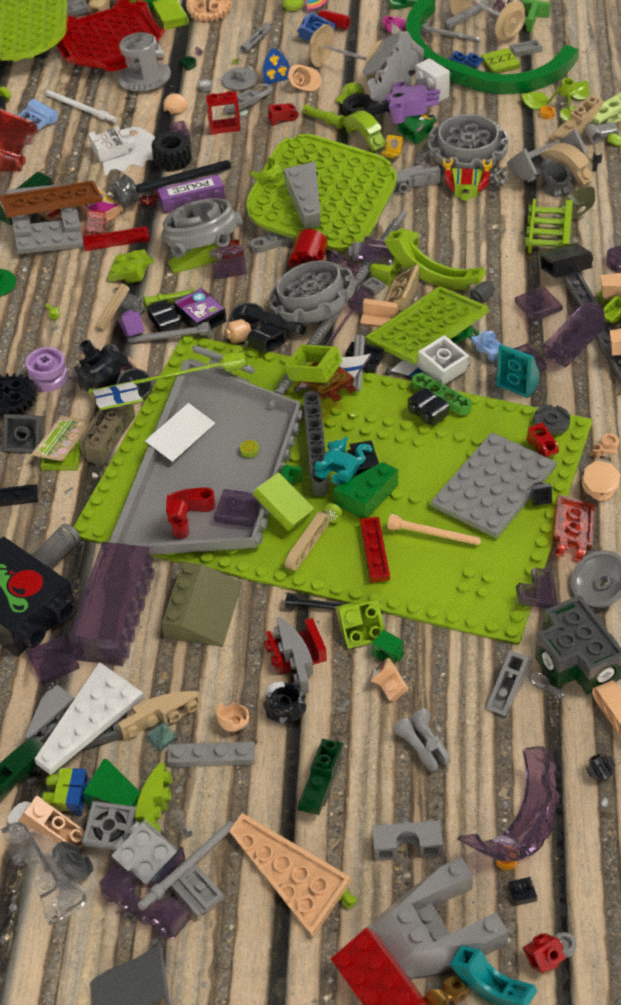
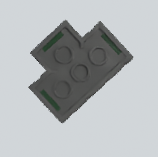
M581 595L544 610L543 630L537 633L535 659L557 688L567 682L576 680L583 688L585 694L588 695L592 693L594 687L612 680L615 682L621 680V647L612 634L607 631V628L600 619L595 616L589 605L584 602Z

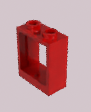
M236 91L205 95L210 135L241 131ZM234 104V118L213 120L212 107Z

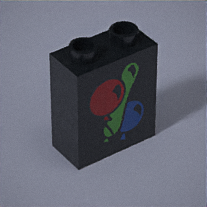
M3 536L0 539V644L18 657L27 648L37 647L43 641L46 632L56 623L67 621L72 616L76 606L70 581Z

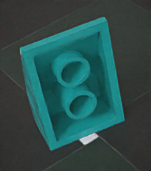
M500 344L498 348L496 386L529 398L539 384V369L534 357Z

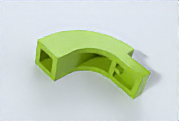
M360 110L341 120L348 134L357 130L363 135L372 153L386 146V142L380 132L382 129L380 124L368 112Z

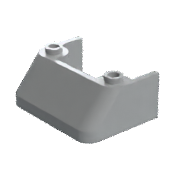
M576 128L558 141L530 152L524 149L510 159L507 165L522 181L529 183L536 180V176L541 175L540 164L544 160L540 153L556 143H567L579 149L583 154L587 151Z

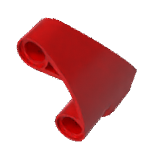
M189 488L167 495V519L171 524L172 535L176 539H184L190 533L188 518L186 517L189 511L210 512L215 508V495L211 488Z

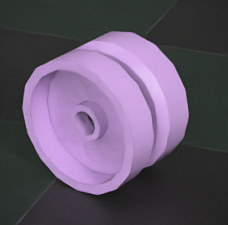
M51 347L34 350L26 358L28 378L33 380L37 391L52 392L60 389L67 382L68 373L65 366V357L58 349Z

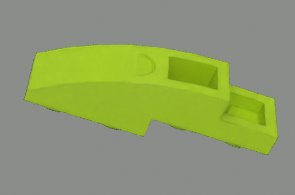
M164 762L156 766L144 784L135 813L136 821L141 823L146 819L159 833H161L159 819H162L161 811L168 810V801L171 800L169 784L172 783V775L170 770L167 771Z

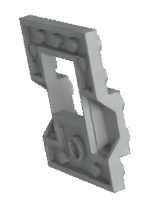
M67 184L7 189L6 191L7 194H12ZM77 206L59 209L60 221L30 223L28 214L11 217L17 253L23 254L83 247Z

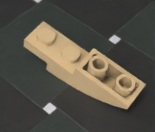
M591 94L570 113L571 118L549 136V140L551 142L558 141L576 128L579 135H581L584 128L595 118L604 101Z
M183 691L164 694L133 706V715L118 723L120 736L125 741L137 736L143 730L155 726L160 721L167 726L177 722L181 717L195 712L201 707L199 692Z

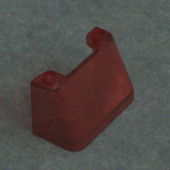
M1 108L0 171H21L26 163L22 150L28 135L34 137L37 133V125L32 120Z

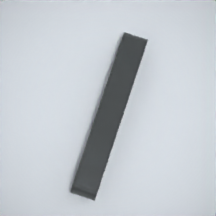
M308 391L304 394L303 400L311 491L316 496H323L328 492V475L324 479L315 476L316 470L314 469L315 463L317 461L322 462L325 455L320 395L316 391Z

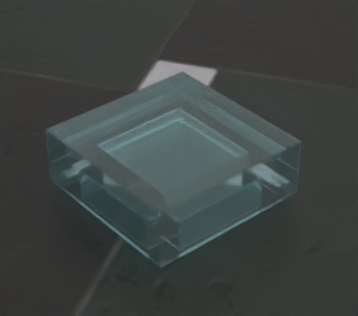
M163 722L149 732L147 738L161 752L168 747V744H172L177 740V735Z

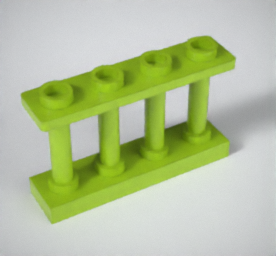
M533 199V204H529L528 214L531 215H528L527 225L530 226H527L526 236L529 237H526L525 241L528 253L531 254L532 246L560 248L569 245L573 200H566V207L552 208L536 207V199ZM535 213L558 214L563 217L561 219L535 217ZM534 224L560 225L564 228H560V230L534 228ZM533 235L560 236L563 239L559 241L533 239Z

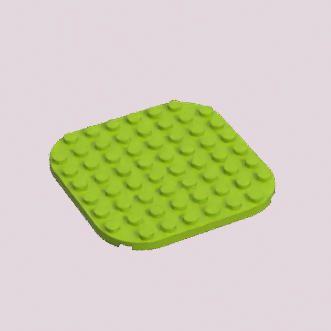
M297 134V137L291 139L288 137L282 140L271 154V157L276 159L283 171L286 168L315 161L320 204V226L310 229L317 230L326 237L328 242L327 250L346 252L348 247H351V243L362 242L365 244L368 241L396 187L397 174L390 161L378 154L312 134ZM267 161L262 171L269 170L274 165ZM284 175L282 177L278 176L276 182L257 179L247 198V212L250 219L262 229L295 239L296 235L304 230V227L284 183Z

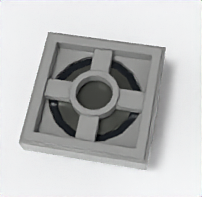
M92 801L82 841L83 846L114 850L112 847L120 838L125 840L130 835L128 830L135 823L136 807Z

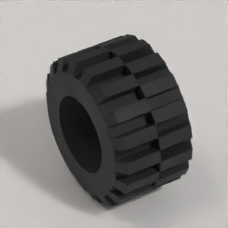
M165 132L156 136L155 140L152 141L151 147L155 166L166 171H175L185 168L187 164H190L192 160L190 139L185 134Z

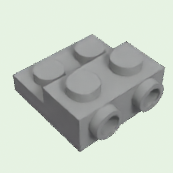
M144 819L141 823L136 821L128 830L130 835L125 840L120 838L112 847L115 851L111 856L127 871L131 870L143 883L147 884L178 849Z

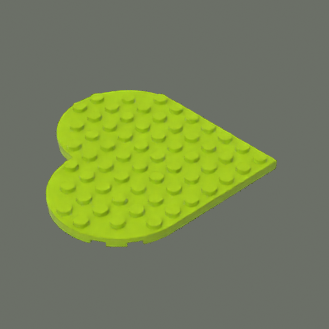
M0 0V60L17 62L20 59H31L35 55L49 50L61 41L67 29L68 0Z

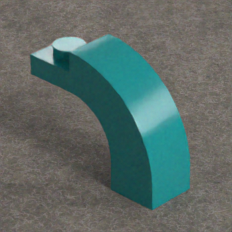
M461 945L450 962L455 973L471 990L494 1005H529L538 991L534 984L515 980L501 974L491 966L480 949Z

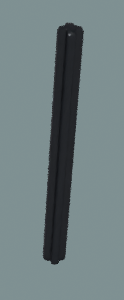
M224 160L136 185V192L141 194L231 168V162Z

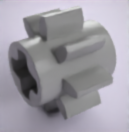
M499 167L498 171L496 168H493L489 183H495V187H498L499 183L501 186H505L504 181L509 180L506 177L508 171H502V167ZM499 174V176L501 177V179L498 180V178L496 177V175Z
M362 242L351 243V247H348V256H352L353 261H362L364 256L368 255V247H364Z

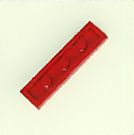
M147 226L82 237L85 251L150 241Z
M379 517L361 518L360 527L370 582L390 580V572Z

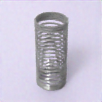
M61 524L32 556L35 555L36 559L53 569L80 542V535L69 524ZM67 531H69L75 537L76 541Z

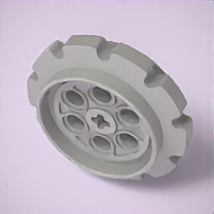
M461 114L450 117L441 122L440 126H435L429 133L428 152L430 156L436 157V162L442 166L443 159L445 158V162L449 164L451 157L453 159L451 170L452 168L484 170L483 159H486L485 165H489L490 160H492L494 166L496 161L504 159L508 150V135L506 131L500 130V125L480 115Z
M329 261L307 262L292 268L279 279L277 286L272 289L269 295L271 300L269 304L273 314L278 317L281 316L285 321L298 324L317 323L332 317L345 306L347 299H350L354 294L355 280L352 272L348 268H342L340 264H334Z

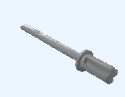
M429 23L423 24L420 30L425 35L429 31L478 42L481 39L476 36L429 27Z

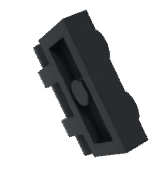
M351 341L345 357H353L355 342ZM364 344V355L370 354L369 356L371 357L362 371L376 374L377 367L372 366V364L380 365L385 351L383 348Z

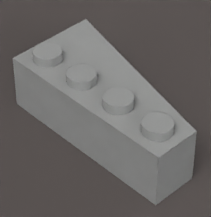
M315 161L284 169V183L304 230L320 226V204Z

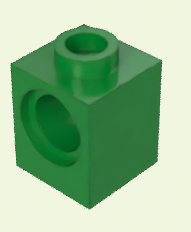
M385 630L371 643L372 656L382 662L390 658L393 664H395L405 654L404 641Z

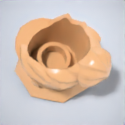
M593 461L587 465L582 475L581 483L584 492L598 501L610 499L615 489L619 486L620 473L611 463Z

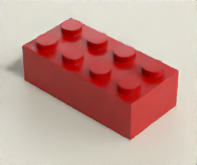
M367 927L331 958L363 1005H429L377 933Z

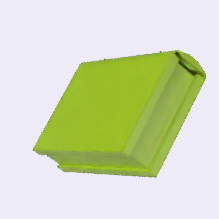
M178 0L152 2L153 11L165 30L188 25L187 14Z
M279 472L256 488L252 494L288 532L311 515L310 513L314 511V508Z

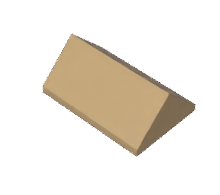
M417 264L393 278L384 299L386 302L398 303V314L410 306L418 288L419 266Z

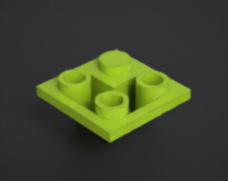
M378 599L353 602L335 607L339 628L347 649L370 644L385 630Z

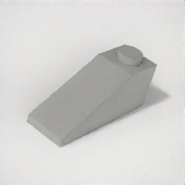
M509 650L486 709L506 717L533 663L529 657Z
M58 685L48 690L41 698L25 735L26 741L34 736L42 742L53 732L75 698Z

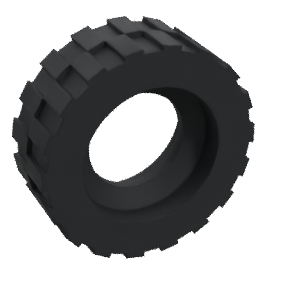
M351 94L343 100V115L346 117L360 110L365 111L366 108L375 106L376 102L368 94ZM355 107H364V109H354V108H355Z

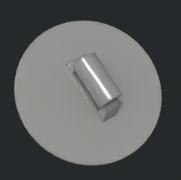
M238 67L227 71L222 77V83L228 89L238 91L252 87L258 78L256 72L252 69Z

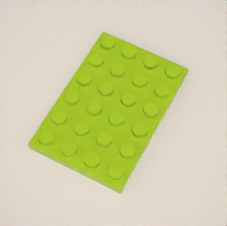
M439 286L365 336L366 343L383 348L385 352L414 365L419 362L418 353L421 349L444 335L452 339L489 313V309L484 304Z

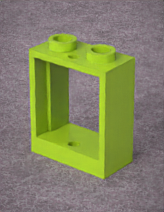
M301 344L286 363L285 370L291 381L327 383L343 360L338 347ZM307 362H320L317 367L305 366Z

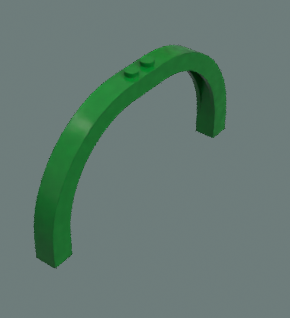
M418 0L409 11L406 19V31L412 40L423 48L424 61L430 58L449 70V81L482 92L518 94L535 91L560 80L578 61L579 49L565 44L552 60L536 69L515 74L484 72L444 58L425 44L420 35V30L423 24L435 12V0Z

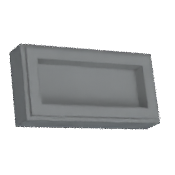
M536 39L510 45V51L515 57L542 52L543 47Z

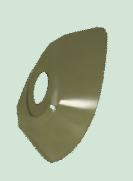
M583 187L575 190L564 198L558 208L566 207V200H573L571 220L578 218L593 207L595 203L594 187ZM581 207H586L583 212L577 213ZM555 214L557 218L561 219V217H563L561 215Z

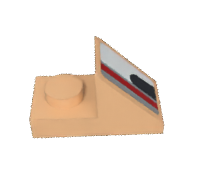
M390 658L383 661L373 671L371 681L381 686L389 701L395 702L409 689Z

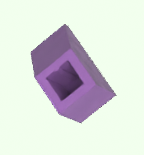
M133 310L124 312L117 320L126 338L145 332L139 311L135 313Z

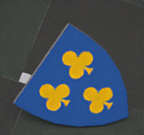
M272 47L263 63L262 71L265 84L287 80L290 65L286 58Z

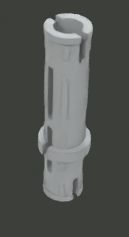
M265 23L261 28L256 29L255 33L240 46V50L243 53H247L257 42L265 38L266 34L272 30V26L269 23Z

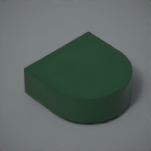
M187 56L179 60V65L190 71L197 66L196 58Z

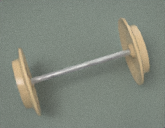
M450 0V10L454 16L473 5H477L496 15L495 35L500 41H507L517 35L525 21V8L523 3L518 0L508 3L500 13L477 2V0Z
M324 24L312 35L308 52L311 63L315 67H320L328 60L332 51L365 60L367 64L382 43V40L376 42L368 56L365 57L333 47V29L330 25ZM386 61L384 62V64H383L382 67L380 68L381 70H384V69L386 68V66H387V62H386ZM376 72L370 75H365L366 80L368 81L370 78H375Z

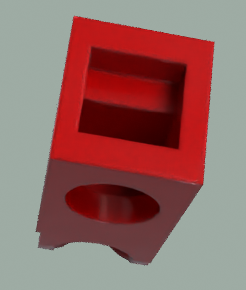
M292 103L268 105V120L271 126L277 125L278 121H294L298 118V111Z
M543 422L528 428L526 440L530 445L533 444L540 455L548 458L559 453L557 442Z

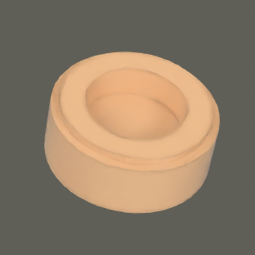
M605 434L601 437L600 444L603 448L617 450L619 438L614 434Z

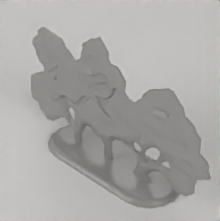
M407 31L405 33L392 34L384 39L363 69L364 75L376 72V77L368 80V87L371 91L370 98L373 101L377 100L379 104L386 100L385 96L392 92L395 83L406 82L407 86H411L409 70H416V65L420 63L419 52L411 50L412 38ZM386 61V62H387L386 68H385L384 70H381L380 68L382 67V65H383L384 62ZM380 75H381V77H382L381 83L379 82V79H378V77H379Z

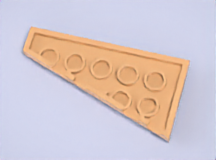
M242 813L229 832L314 938L352 882L351 877Z

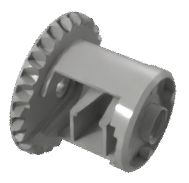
M134 33L121 40L119 44L120 52L125 56L127 68H124L118 75V82L121 87L130 91H146L157 88L168 81L171 71L167 64L159 63L156 59L155 49L157 48V42L153 35L149 33Z

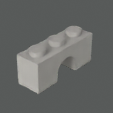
M426 820L416 823L402 822L400 824L381 823L372 826L375 861L396 860L397 849L404 843L414 844L419 850L420 858L442 856L443 842L440 821Z

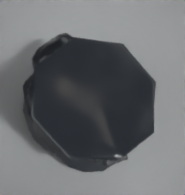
M271 683L266 690V701L263 703L267 718L277 723L285 724L297 721L299 717L304 716L307 708L305 703L306 696L301 688L297 687L295 683Z

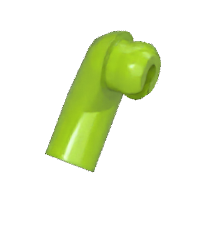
M614 133L607 136L609 143L621 146V136Z

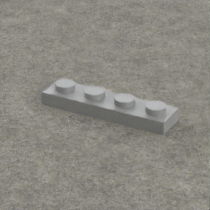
M254 741L168 744V767L255 764Z

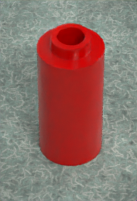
M324 9L318 13V16L336 24V28L345 30L349 28L350 15Z

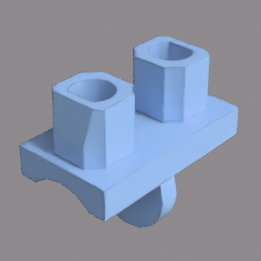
M484 330L478 336L471 337V342L476 345V350L486 353L488 355L487 359L494 362L498 359V348L501 343L495 339L496 335L494 332Z

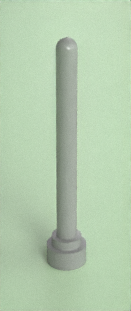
M203 322L198 327L130 336L128 337V342L136 343L193 334L203 335V337L211 336L209 322Z

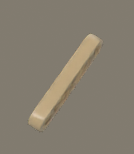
M321 511L316 514L288 554L285 561L286 568L297 571L326 530L330 521L329 514Z

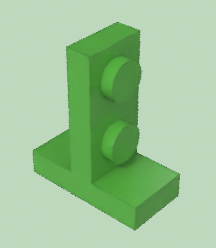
M537 0L521 1L525 8V15H527L524 21V25L527 26L526 31L532 32L537 17L549 18L551 2Z

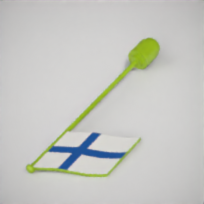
M245 351L223 354V358L220 359L219 363L93 390L90 388L89 394L96 397V404L100 410L143 401L135 384L218 366L226 369L227 372L243 369L244 366H248V359Z

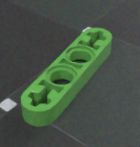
M418 373L412 377V387L415 390L437 388L439 391L433 393L435 396L445 400L450 410L460 415H467L471 412L472 402L464 395L426 374ZM451 396L453 399L447 400L445 397Z

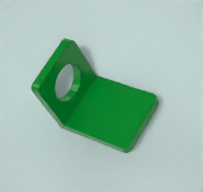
M470 325L450 340L457 344L467 337L471 340V337H473L472 332L475 336H478L480 333Z

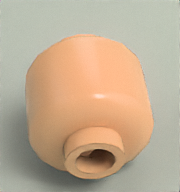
M243 319L232 321L227 324L224 335L233 344L247 341L251 327Z

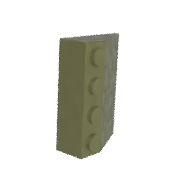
M182 562L162 621L164 638L223 647L242 582L203 564Z

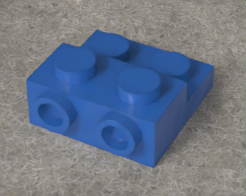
M310 12L307 17L304 16L302 23L299 25L297 30L299 32L298 37L310 42L314 32L322 25H330L334 30L336 24Z

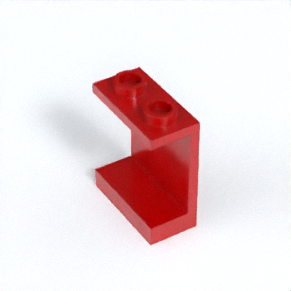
M313 618L305 620L306 630L298 633L310 652L313 665L327 661L326 647ZM266 631L267 640L264 641L267 653L271 652L272 654L270 658L273 668L277 667L280 675L295 671V669L291 670L290 662H285L284 655L279 653L278 643L280 638L273 639L271 632Z

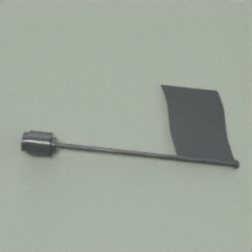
M157 941L155 947L139 957L111 968L95 977L91 981L93 1005H153L165 998L166 1005H171L162 951L164 943Z

